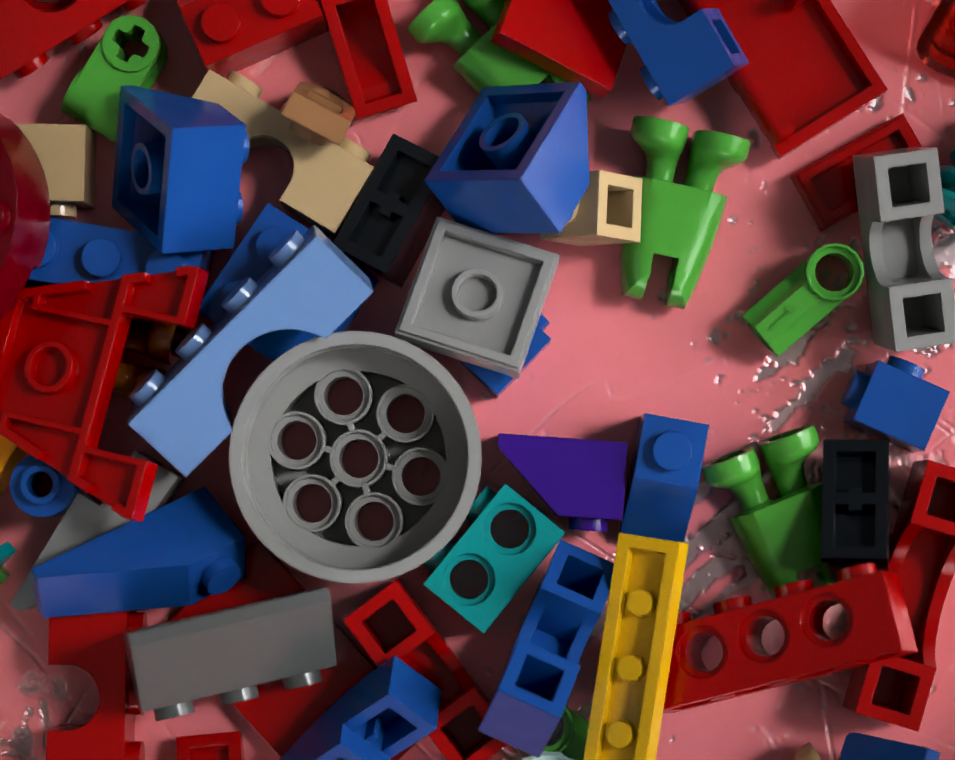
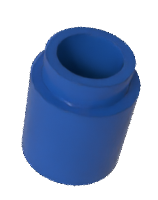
M32 455L24 457L15 466L10 478V492L14 502L22 511L35 517L64 516L77 493H85V491L68 481L66 476ZM45 472L52 478L53 487L47 496L41 497L38 490V482L41 475Z

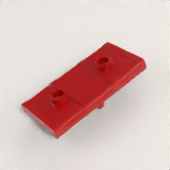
M678 0L685 10L687 18L700 9H719L749 61L748 65L728 76V82L735 93H738L771 144L770 147L778 160L879 98L888 90L831 0Z

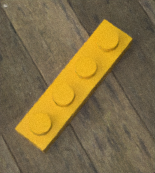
M624 533L618 534L583 760H656L689 544Z

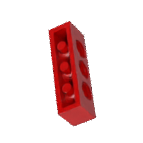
M875 563L859 564L837 571L838 582L817 588H814L812 580H800L783 584L774 588L775 599L752 604L751 596L723 600L713 604L715 615L692 620L690 612L678 613L663 713H676L917 653L918 650L899 576L884 570L877 572ZM840 603L847 612L848 625L840 637L832 640L824 631L823 617L831 606ZM777 620L784 629L785 639L781 649L777 653L769 655L762 645V632L768 623ZM715 636L722 645L723 655L719 665L710 671L702 661L701 651L704 643L710 637Z

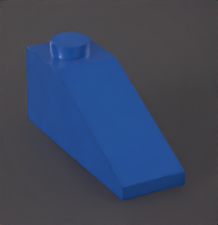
M204 486L145 514L143 523L134 520L32 568L36 609L42 618L192 605L210 595L222 594L231 589L238 581L246 578L245 536Z

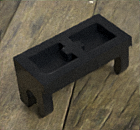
M393 133L333 243L356 264L362 267L363 265L379 273L387 281L402 288L430 237L436 217H441L445 207L424 182L439 156Z
M823 439L821 563H828L829 578L835 583L838 582L837 571L859 564L875 563L877 572L881 570L889 572V440Z

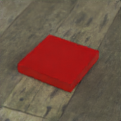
M505 0L491 42L568 82H581L587 92L601 99L612 90L627 45L619 38L609 21L608 12L612 10V7L608 0Z

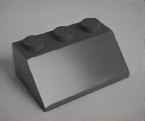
M328 587L308 589L122 633L138 710L141 712L154 710L156 721L193 713L195 710L192 700L216 694L219 696L220 705L256 698L259 696L258 684L282 679L284 690L315 684L323 681L320 669L337 666L332 605Z

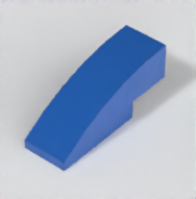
M393 655L335 701L299 737L280 760H391L392 757L437 729L442 690Z

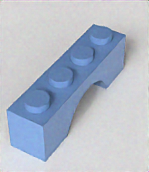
M315 225L303 236L297 230L288 234L268 257L274 265L256 283L250 277L242 280L221 304L227 312L210 329L203 323L196 326L177 346L175 352L180 358L163 375L157 369L151 371L129 395V399L134 404L130 408L128 425L185 477L232 432L233 414L225 398L223 380L230 362L242 347L262 334L284 329L307 331L327 338L373 293L370 278Z

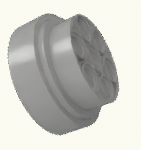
M342 331L332 333L327 338L319 336L309 339L291 348L273 361L257 377L247 391L233 424L229 448V470L232 488L246 522L259 540L275 556L305 574L328 581L351 584L377 582L402 575L428 561L444 548L462 526L473 505L478 490L482 463L481 440L474 412L465 393L447 369L428 353L407 341L390 335L367 331ZM341 380L357 382L363 392V400L360 407L348 415L334 413L328 404V393L331 387ZM403 397L417 399L424 406L425 410L422 425L410 433H401L394 430L388 419L389 409L392 404ZM294 424H308L315 432L316 446L308 457L293 460L284 452L282 446L283 435ZM357 441L370 442L378 453V464L375 470L370 475L362 478L351 476L343 465V454L346 448ZM420 458L433 461L440 471L439 485L432 493L424 496L412 494L406 488L403 480L407 465ZM310 485L322 486L331 497L329 514L323 520L315 523L305 520L297 508L299 494ZM373 502H379L387 506L394 519L391 532L381 540H371L365 537L358 527L360 511L363 507Z

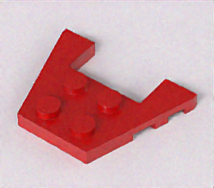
M183 266L176 267V271L150 275L146 272L125 274L122 275L121 279L93 283L81 280L23 288L15 298L19 303L0 320V434L36 459L50 465L83 491L94 495L109 505L111 510L121 517L143 523L158 464L100 450L97 448L132 319L140 318L194 330L209 273L199 267Z

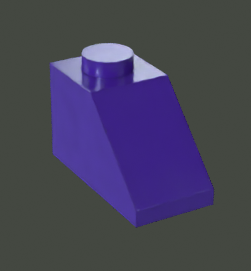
M498 434L497 449L556 516L570 517L569 529L607 532L608 519L623 520L628 442Z

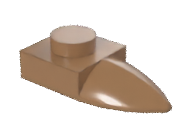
M308 82L298 83L281 115L293 120L290 129L294 133L320 146H324L328 139L340 145L356 114L355 109L338 93L330 88Z

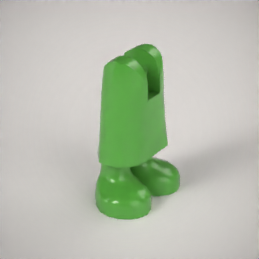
M434 0L407 28V31L417 42H442L460 54L461 57L452 68L479 94L484 87L539 84L543 80L546 83L568 82L491 42L505 0H461L462 3L476 13L491 28L483 36L470 24L456 0ZM587 92V103H588V102H590L592 99H591L589 93Z
M635 116L630 132L634 141L645 154L646 171L645 177L632 176L643 179L640 242L621 244L622 295L639 300L642 299L651 275V264L655 253L673 257L671 270L667 278L665 305L685 309L712 249L728 199L725 195L713 192L715 183L723 170L737 166L747 159L751 142L739 136L717 131L697 130L693 132L689 147V162L685 185L673 183L678 160L686 145L689 128L666 119Z
M814 424L798 427L757 443L761 456L780 494L776 500L768 498L761 477L760 462L754 447L736 450L703 465L701 468L706 483L716 488L730 490L738 500L742 510L729 518L748 558L773 599L776 598L774 593L775 587L798 581L796 574L814 568L818 583L821 586L835 583L829 578L828 563H821L822 481L807 484L803 467L805 459L817 449L819 444V437Z

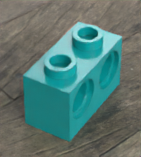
M506 483L498 493H495L486 486L473 502L466 517L473 524L457 543L451 539L444 548L423 563V566L432 573L423 585L483 634L566 533ZM515 510L521 513L527 521V537L516 547L506 548L500 546L492 538L490 531L493 518L501 511ZM464 560L479 562L488 574L486 588L474 597H465L458 594L451 585L450 574L453 567Z

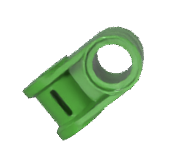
M124 15L113 20L105 29L86 65L81 68L71 82L62 101L61 111L116 143L120 87L134 85L152 89L160 73L165 68L168 59L167 45L155 27L145 18L136 15ZM142 39V42L148 47L147 54L143 58L135 54L129 58L123 50L124 44L128 40L138 43Z

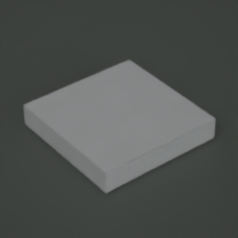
M437 216L394 332L395 337L407 341L414 346L519 379L559 264L560 255Z

